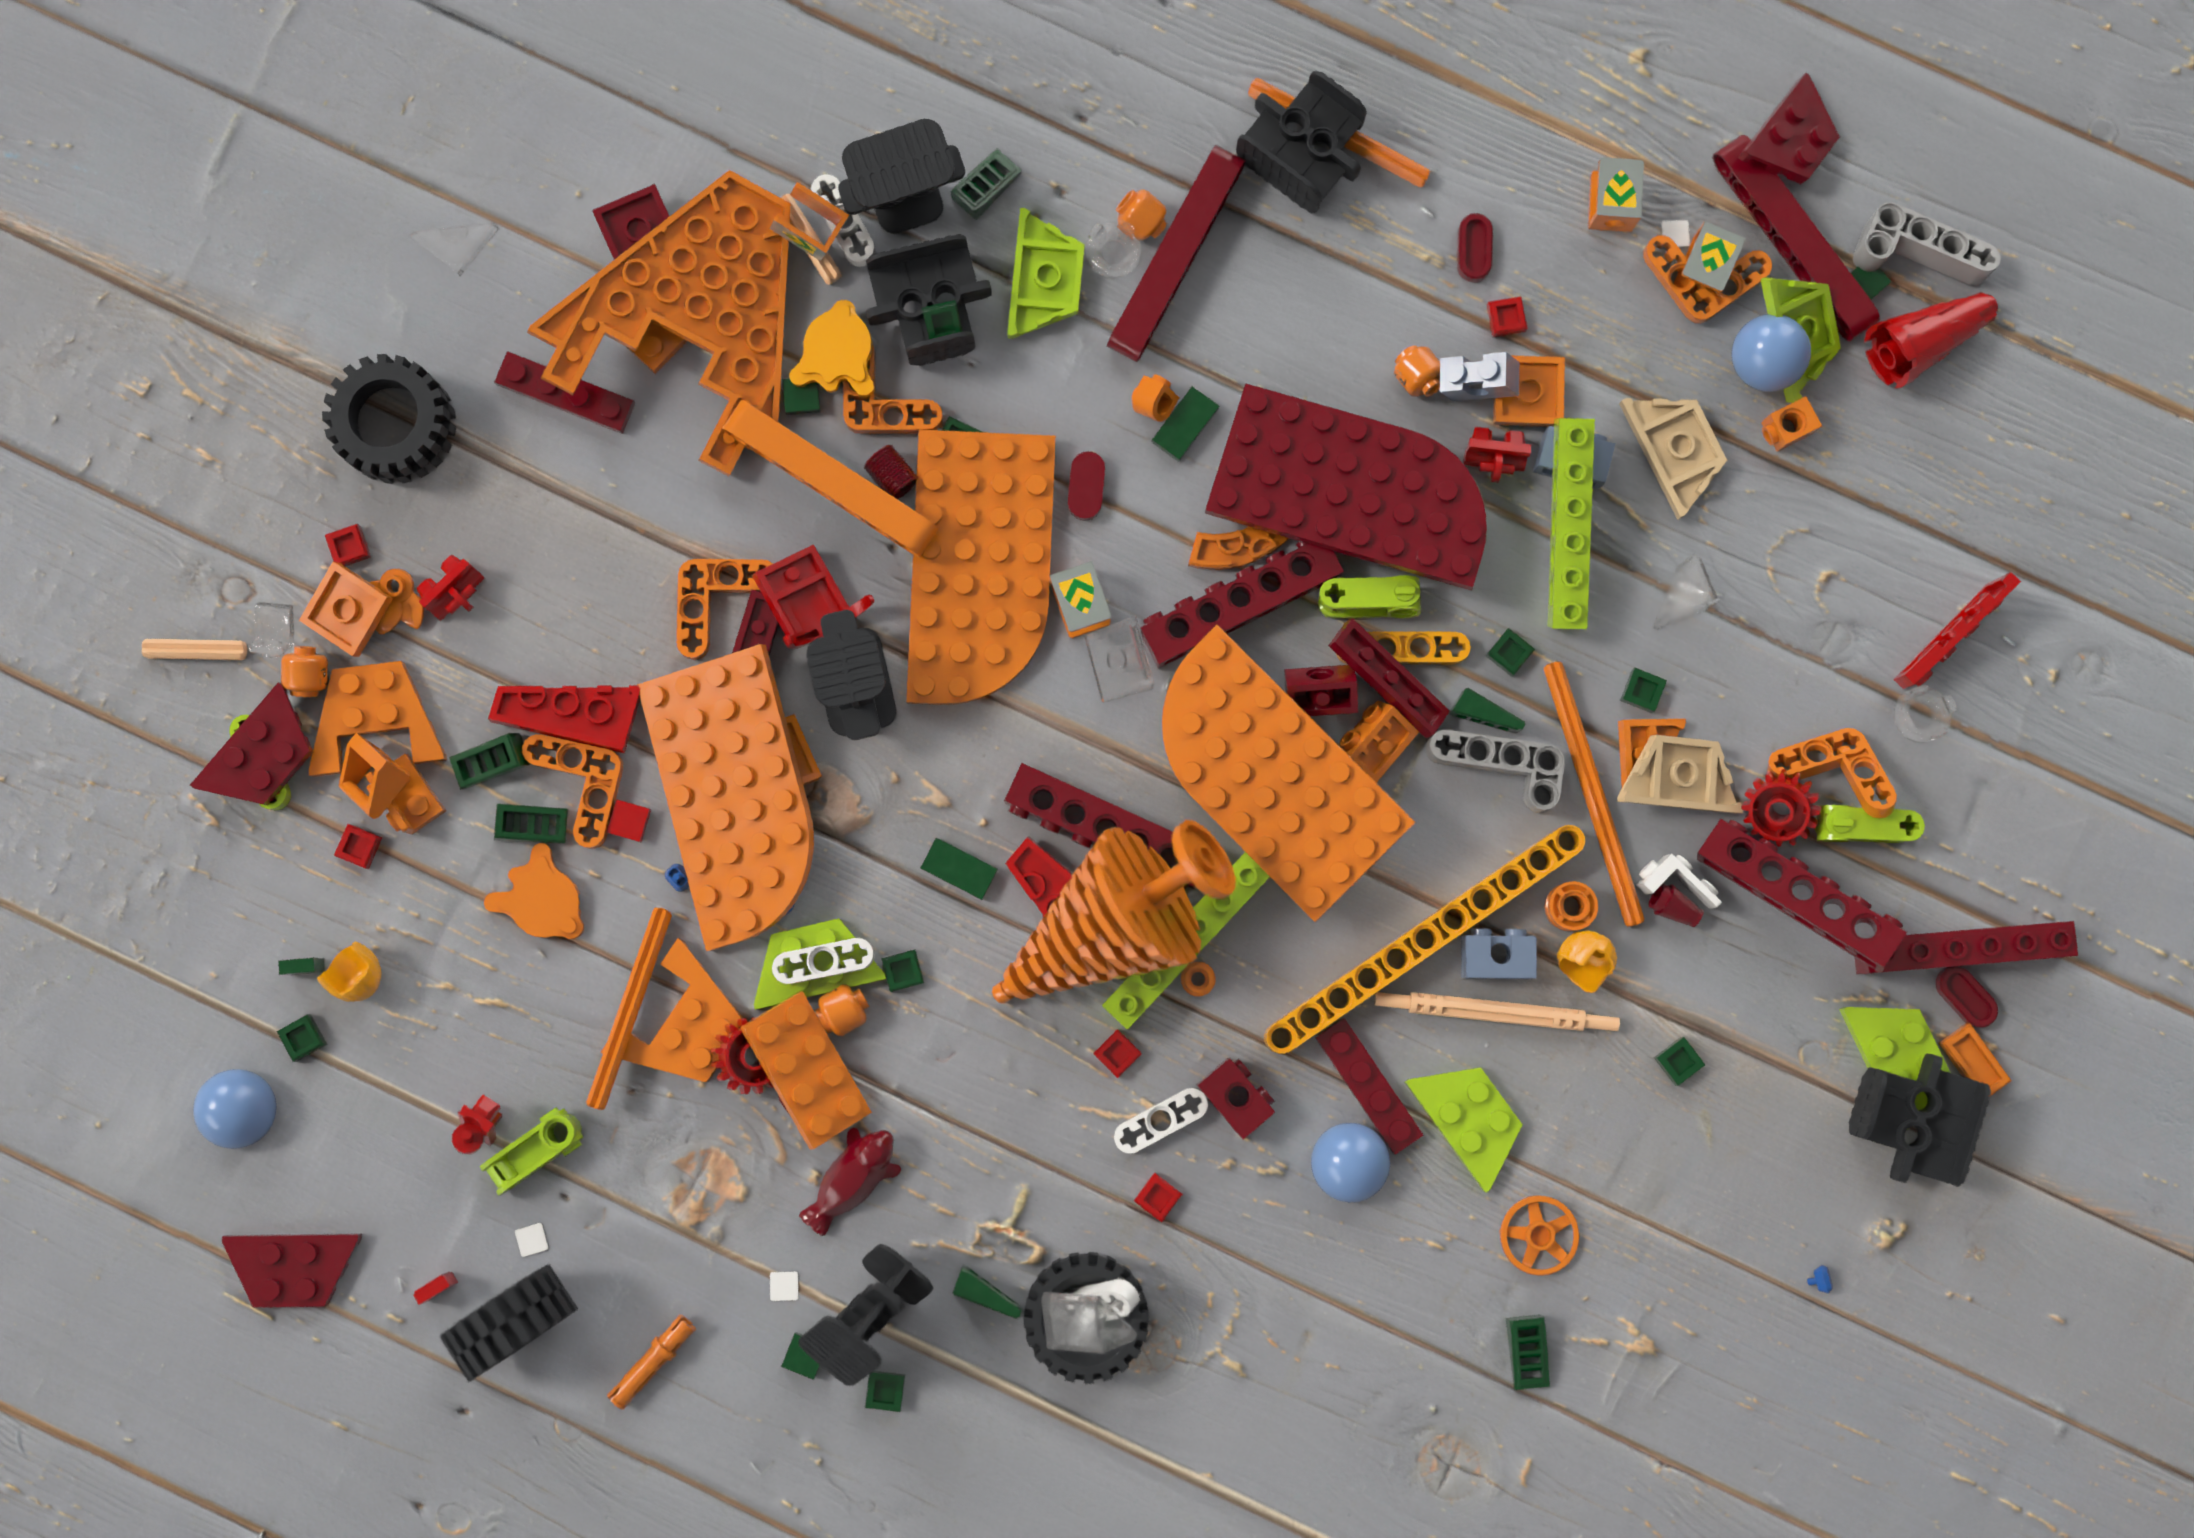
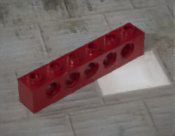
M1299 541L1296 544L1298 549L1288 554H1285L1284 550L1279 551L1265 559L1266 565L1256 570L1253 565L1235 574L1236 580L1224 585L1223 581H1219L1204 590L1206 595L1196 600L1192 596L1187 597L1174 605L1176 610L1164 616L1160 611L1143 620L1145 625L1140 627V635L1157 668L1159 669L1189 654L1216 625H1219L1229 634L1321 588L1327 580L1341 578L1344 570L1334 551ZM1296 561H1303L1309 566L1310 573L1306 576H1298L1293 572L1292 564ZM1272 576L1278 580L1280 587L1274 592L1266 591L1261 585V580L1264 577ZM1238 591L1245 593L1249 598V604L1244 607L1235 606L1231 602V594ZM1204 607H1212L1218 612L1219 618L1211 623L1205 622L1200 617L1199 612ZM1174 622H1181L1188 628V634L1182 638H1176L1170 634L1169 626Z
M1021 763L1004 799L1005 804L1010 806L1008 812L1027 820L1029 815L1042 820L1040 823L1042 828L1059 834L1061 829L1073 834L1071 839L1073 842L1089 849L1100 837L1096 831L1097 825L1101 821L1108 820L1113 822L1117 828H1122L1125 834L1129 830L1135 835L1144 836L1148 841V850L1151 846L1159 855L1166 849L1174 850L1172 845L1173 831L1024 763ZM1039 792H1048L1054 799L1052 806L1046 810L1036 808L1033 804L1035 795ZM1078 806L1083 809L1085 818L1081 823L1071 824L1065 819V812L1069 807ZM1190 881L1183 888L1185 891L1187 887L1194 890L1196 886Z
M1720 818L1698 851V861L1879 973L1883 971L1907 934L1902 929L1903 924L1899 920L1888 914H1884L1883 917L1870 910L1872 906L1865 899L1857 895L1847 896L1839 891V884L1826 876L1816 877L1808 872L1809 867L1795 857H1791L1788 860L1777 853L1779 849L1768 840L1760 838L1757 841L1747 835L1748 830L1734 820L1726 822ZM1736 848H1745L1749 851L1751 858L1745 862H1738L1732 858L1731 852ZM1768 866L1776 867L1780 871L1781 877L1776 881H1769L1763 877L1762 869ZM1797 885H1805L1811 890L1812 896L1807 900H1800L1793 895L1792 889ZM1828 904H1836L1842 909L1843 916L1839 919L1828 918L1823 911V907ZM1859 923L1869 924L1874 930V936L1867 939L1859 937L1855 932V926Z
M2074 921L1906 935L1882 972L2079 956ZM1854 957L1856 974L1879 973Z

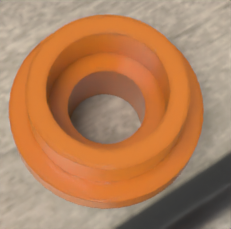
M1193 962L1182 971L1181 985L1188 994L1200 997L1208 994L1214 988L1216 977L1213 969L1208 964ZM1196 972L1203 974L1205 978L1201 986H1196L1191 981L1192 975Z

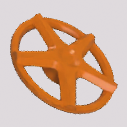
M1528 1196L1515 1203L1504 1216L1499 1231L1501 1245L1506 1257L1515 1267L1531 1275H1550L1562 1270L1573 1259L1579 1245V1228L1574 1215L1562 1202L1548 1196ZM1538 1202L1555 1205L1565 1215L1550 1222H1545ZM1528 1204L1529 1225L1526 1227L1508 1226L1512 1216L1521 1207ZM1571 1224L1573 1243L1570 1252L1567 1254L1555 1241V1234ZM1507 1237L1527 1242L1522 1263L1512 1254L1508 1246ZM1541 1250H1546L1560 1261L1558 1265L1548 1269L1531 1268Z

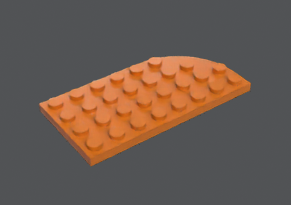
M919 430L917 476L919 478L916 479L915 511L934 523L939 530L920 558L913 555L906 697L908 704L955 705L982 699L1014 680L1025 669L1037 651L1044 635L1049 608L1056 435Z
M1216 625L1184 658L1169 684L1162 714V733L1165 751L1175 776L1189 795L1314 922H1317L1416 822L1219 625Z
M763 644L637 684L640 687L639 695L706 951H713L754 938L779 922L800 896L812 865L814 830L811 812L766 645Z

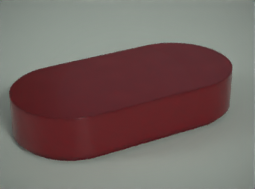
M1472 213L1464 217L1458 228L1457 270L1464 280L1479 282L1488 276L1492 268L1493 226L1485 215Z
M1082 452L1073 459L1071 464L1068 509L1073 517L1082 521L1095 518L1102 507L1105 463L1095 452Z
M1953 966L1944 968L1939 972L1936 978L1937 992L1965 1023H1970L1973 1027H1987L1996 1020L1998 1016L1996 1001L1967 969Z

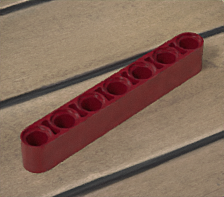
M1740 135L1713 154L1712 158L1715 167L1799 281L1829 284L1838 333L1847 341L1854 340L1880 321V314L1876 306L1779 176L1766 171V164L1753 159L1746 163L1738 158L1751 141L1746 135Z
M1218 145L1213 147L1107 343L1108 348L1135 362L1140 360L1245 166V159Z

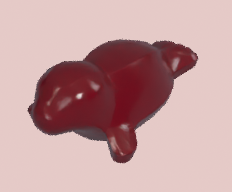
M852 1128L847 1132V1147L824 1175L820 1184L817 1201L799 1214L802 1221L806 1225L811 1226L815 1233L820 1234L822 1237L826 1235L835 1216L848 1212L861 1204L883 1179L893 1178L900 1174L901 1166L890 1163L893 1155V1135L887 1130H880L869 1133L861 1138L857 1128Z

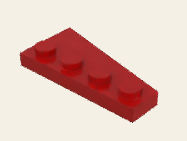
M597 685L594 688H577V686H562V688L498 686L488 719L491 723L625 754L640 702V687L638 685H629V687Z

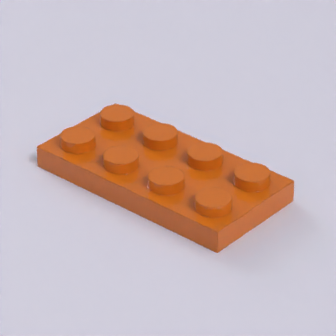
M803 991L794 994L740 1027L810 1150L817 1148L872 1113Z

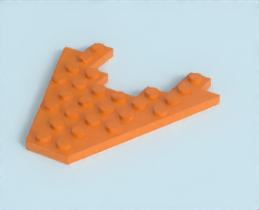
M728 170L529 326L528 334L556 348L541 379L573 395L604 335L636 351L650 323L653 322L713 354L698 385L728 400V403L698 461L729 477L744 447H747L729 436L722 428L740 401L743 400L779 422L789 241L772 231L770 226L776 216L790 224L791 203Z

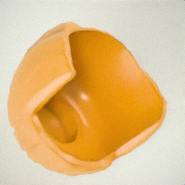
M1585 930L1578 931L1567 937L1557 952V960L1560 970L1576 986L1585 992L1595 993L1607 976L1613 974L1617 963V954L1609 938L1597 932Z
M354 941L351 946L346 947L335 956L328 969L321 973L317 980L329 994L346 1002L363 1001L371 997L378 989L382 976L381 966L372 950Z

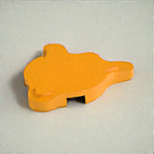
M839 300L829 311L818 316L809 325L803 341V356L800 362L791 370L789 379L797 387H803L816 382L829 393L836 392L840 382L846 380L859 396L868 397L875 391V385L868 373V362L872 355L873 345L871 334L865 323L857 315L854 304L849 300Z

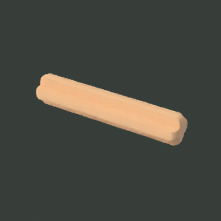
M790 194L780 197L791 203L790 224L823 245ZM828 251L821 261L807 253L826 284L830 285L841 278V271Z
M145 639L142 642L141 652L148 659L244 660L247 657V644L238 640Z

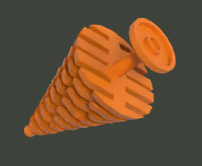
M1186 819L1173 830L1172 845L1179 863L1170 868L1166 861L1151 846L1149 850L1147 849L1141 837L1129 830L1125 834L1122 828L1112 827L1111 830L1108 828L1102 832L1094 847L1085 856L1082 864L1075 870L1072 879L1060 892L1061 896L1048 909L1049 914L1046 913L1036 928L1037 930L1032 932L1025 947L1022 946L1019 950L1016 961L1010 963L1005 969L1004 980L993 986L992 994L994 999L1000 1004H1005L1013 999L1014 996L1023 1000L1035 997L1036 993L1042 996L1054 993V990L1061 992L1073 989L1074 986L1084 987L1093 983L1126 978L1133 974L1140 975L1152 972L1153 970L1159 971L1172 966L1192 963L1197 959L1196 953H1200L1201 939L1195 931L1200 930L1198 920L1195 918L1196 913L1183 886L1191 881L1201 892L1211 898L1224 899L1235 890L1236 878L1226 852L1217 839L1204 826L1194 820Z

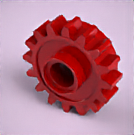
M1782 769L1779 777L1776 778L1772 771H1768L1765 775V782L1757 777L1753 782L1755 789L1748 788L1744 794L1750 800L1744 801L1741 806L1742 810L1749 811V814L1745 816L1743 821L1744 823L1752 824L1751 834L1759 833L1763 836V839L1776 841L1777 847H1781L1783 841H1789L1792 846L1796 845L1797 836L1799 835L1807 839L1810 834L1807 827L1816 828L1819 821L1813 816L1820 815L1822 807L1813 805V803L1818 801L1820 795L1819 793H1809L1812 782L1808 781L1802 785L1799 782L1800 773L1798 772L1792 779L1787 778L1786 769ZM1782 802L1789 807L1790 813L1786 815L1778 814L1774 811L1772 804Z
M746 1018L737 1019L738 1028L733 1024H727L725 1029L728 1034L726 1036L716 1035L715 1038L721 1045L720 1048H712L711 1053L718 1055L719 1060L711 1063V1066L721 1068L722 1070L717 1076L718 1081L729 1079L727 1089L735 1090L740 1085V1094L748 1095L752 1086L755 1094L763 1093V1085L768 1088L774 1087L757 1058L752 1065L746 1063L744 1055L750 1045L740 1027L748 1023Z

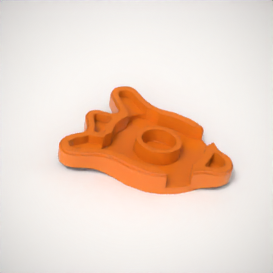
M538 843L532 848L530 860L526 865L514 867L508 872V878L513 883L511 891L492 892L484 899L486 910L509 915L519 928L535 937L562 936L568 939H576L584 931V923L581 919V910L579 909L580 892L570 877L556 867L553 861L552 849L545 843Z

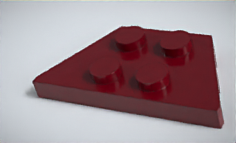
M1807 72L1796 81L1738 157L1746 163L1753 159L1766 164V171L1782 174L1788 180L1798 184H1803L1812 176L1840 138Z
M278 682L192 781L190 786L193 789L268 806L312 755L313 749L302 731L300 718L291 705L287 695L289 692L281 683Z
M362 1233L222 1236V1244L253 1308L325 1307L331 1301L336 1291V1285L339 1279L343 1277L349 1265L347 1263L356 1245H359L362 1239Z

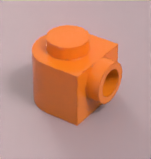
M1154 374L1152 378L1144 375L1132 393V407L1136 413L1162 422L1170 416L1180 397L1170 389L1172 384L1167 379L1157 374Z

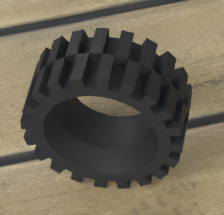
M377 354V363H374L366 356L358 359L362 367L357 370L349 364L343 369L348 377L343 382L335 377L330 385L337 391L334 396L326 393L324 403L331 408V412L322 411V421L330 426V428L324 431L327 439L335 444L332 448L348 464L373 480H376L377 477L384 483L393 484L394 478H397L402 483L412 482L410 476L412 473H415L420 478L428 475L429 473L425 466L431 463L437 468L443 462L437 455L440 450L449 453L452 444L446 440L447 435L455 436L456 426L450 422V419L456 418L455 409L448 403L451 399L447 392L422 366L414 361L411 364L402 356L396 355L393 361L387 354ZM387 388H400L412 393L417 404L418 414L416 424L411 433L403 441L388 447H375L366 444L358 428L359 413L365 401L374 393Z
M1077 1252L1069 1254V1257L1064 1259L1059 1258L1053 1261L1052 1265L1046 1270H1042L1029 1290L1023 1318L1026 1340L1029 1347H1032L1035 1352L1034 1357L1040 1364L1043 1362L1048 1367V1371L1056 1376L1058 1373L1065 1376V1381L1074 1383L1076 1379L1084 1380V1384H1094L1096 1379L1103 1378V1381L1112 1379L1114 1373L1118 1371L1122 1373L1129 1368L1130 1361L1133 1358L1137 1359L1143 1342H1146L1149 1311L1142 1287L1125 1265H1120L1116 1262V1259L1110 1256H1099L1095 1252H1088V1254H1079ZM1116 1279L1125 1280L1135 1287L1139 1294L1138 1304L1129 1315L1121 1317L1120 1326L1116 1334L1105 1345L1091 1350L1077 1349L1061 1340L1054 1330L1051 1310L1058 1295L1067 1287L1080 1282L1102 1283Z
M547 1264L484 1303V1305L455 1323L439 1337L469 1383L578 1310V1307L551 1265Z

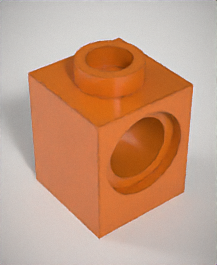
M1806 396L1771 413L1761 422L1765 440L1769 445H1773L1777 452L1812 435L1822 427ZM1782 419L1790 420L1794 424L1795 432L1786 431L1782 425Z

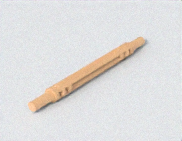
M1376 992L1374 1000L1375 1006L1408 1009L1409 1013L1583 1031L1584 1028L1618 1031L1620 1026L1619 1017L1586 1014L1585 1010L1411 992L1410 995Z

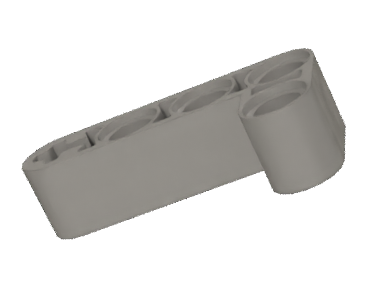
M1893 202L1880 205L1863 228L1853 254L1855 266L1864 271L1872 272L1878 270L1894 252L1968 285H1979L1984 282L1998 267L2001 260L1999 251L1993 245ZM1870 249L1876 251L1878 255L1874 254Z
M1440 730L1431 736L1426 743V754L1434 763L1525 776L1523 799L1526 807L1533 812H1545L1555 807L1559 802L1565 759L1563 752L1557 746L1454 730ZM1442 739L1445 740L1446 746L1455 748L1463 741L1460 750L1452 749L1444 755L1441 754L1440 748L1435 747V744H1438ZM1477 743L1484 747L1486 755L1483 760L1478 761L1471 757L1469 752L1471 744ZM1506 748H1512L1518 752L1520 758L1518 765L1512 766L1505 761L1504 752ZM1541 753L1549 754L1554 761L1552 770L1547 771L1540 767L1538 758ZM1537 787L1545 788L1548 791L1549 801L1546 805L1539 804L1535 800L1534 791Z

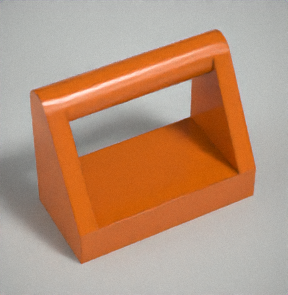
M355 733L347 743L339 788L370 818L377 819L409 781L411 776L382 749L358 733ZM372 766L375 771L368 796L357 784Z

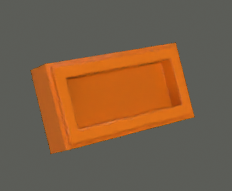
M1965 1023L1938 1043L1962 1077L1989 1085L1991 1089L1990 1096L2012 1081L1970 1023Z

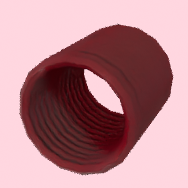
M886 445L866 461L864 470L876 481L880 489L899 499L916 485V479L919 476L912 471L906 460L901 458L902 456L899 455L893 445Z

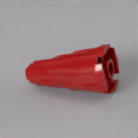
M1980 292L1966 298L1955 299L1946 303L1942 302L1915 312L1880 321L1868 328L1865 334L1864 344L1872 341V348L1865 351L1873 371L1886 385L1896 382L1897 384L1894 388H1902L1912 383L1922 372L1943 360L1953 349L1963 344V342L1979 333L1980 329L1994 321L1998 312V303L1993 296Z

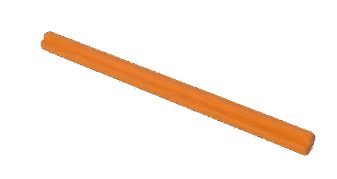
M1561 661L1547 664L1544 667V673L1624 923L1627 927L1641 924L1645 918L1564 665Z

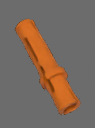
M679 1314L660 1337L656 1336L651 1341L652 1346L607 1394V1397L611 1399L610 1401L616 1407L624 1410L656 1372L668 1360L672 1361L677 1355L676 1351L696 1330V1327L692 1325L693 1323L689 1319Z

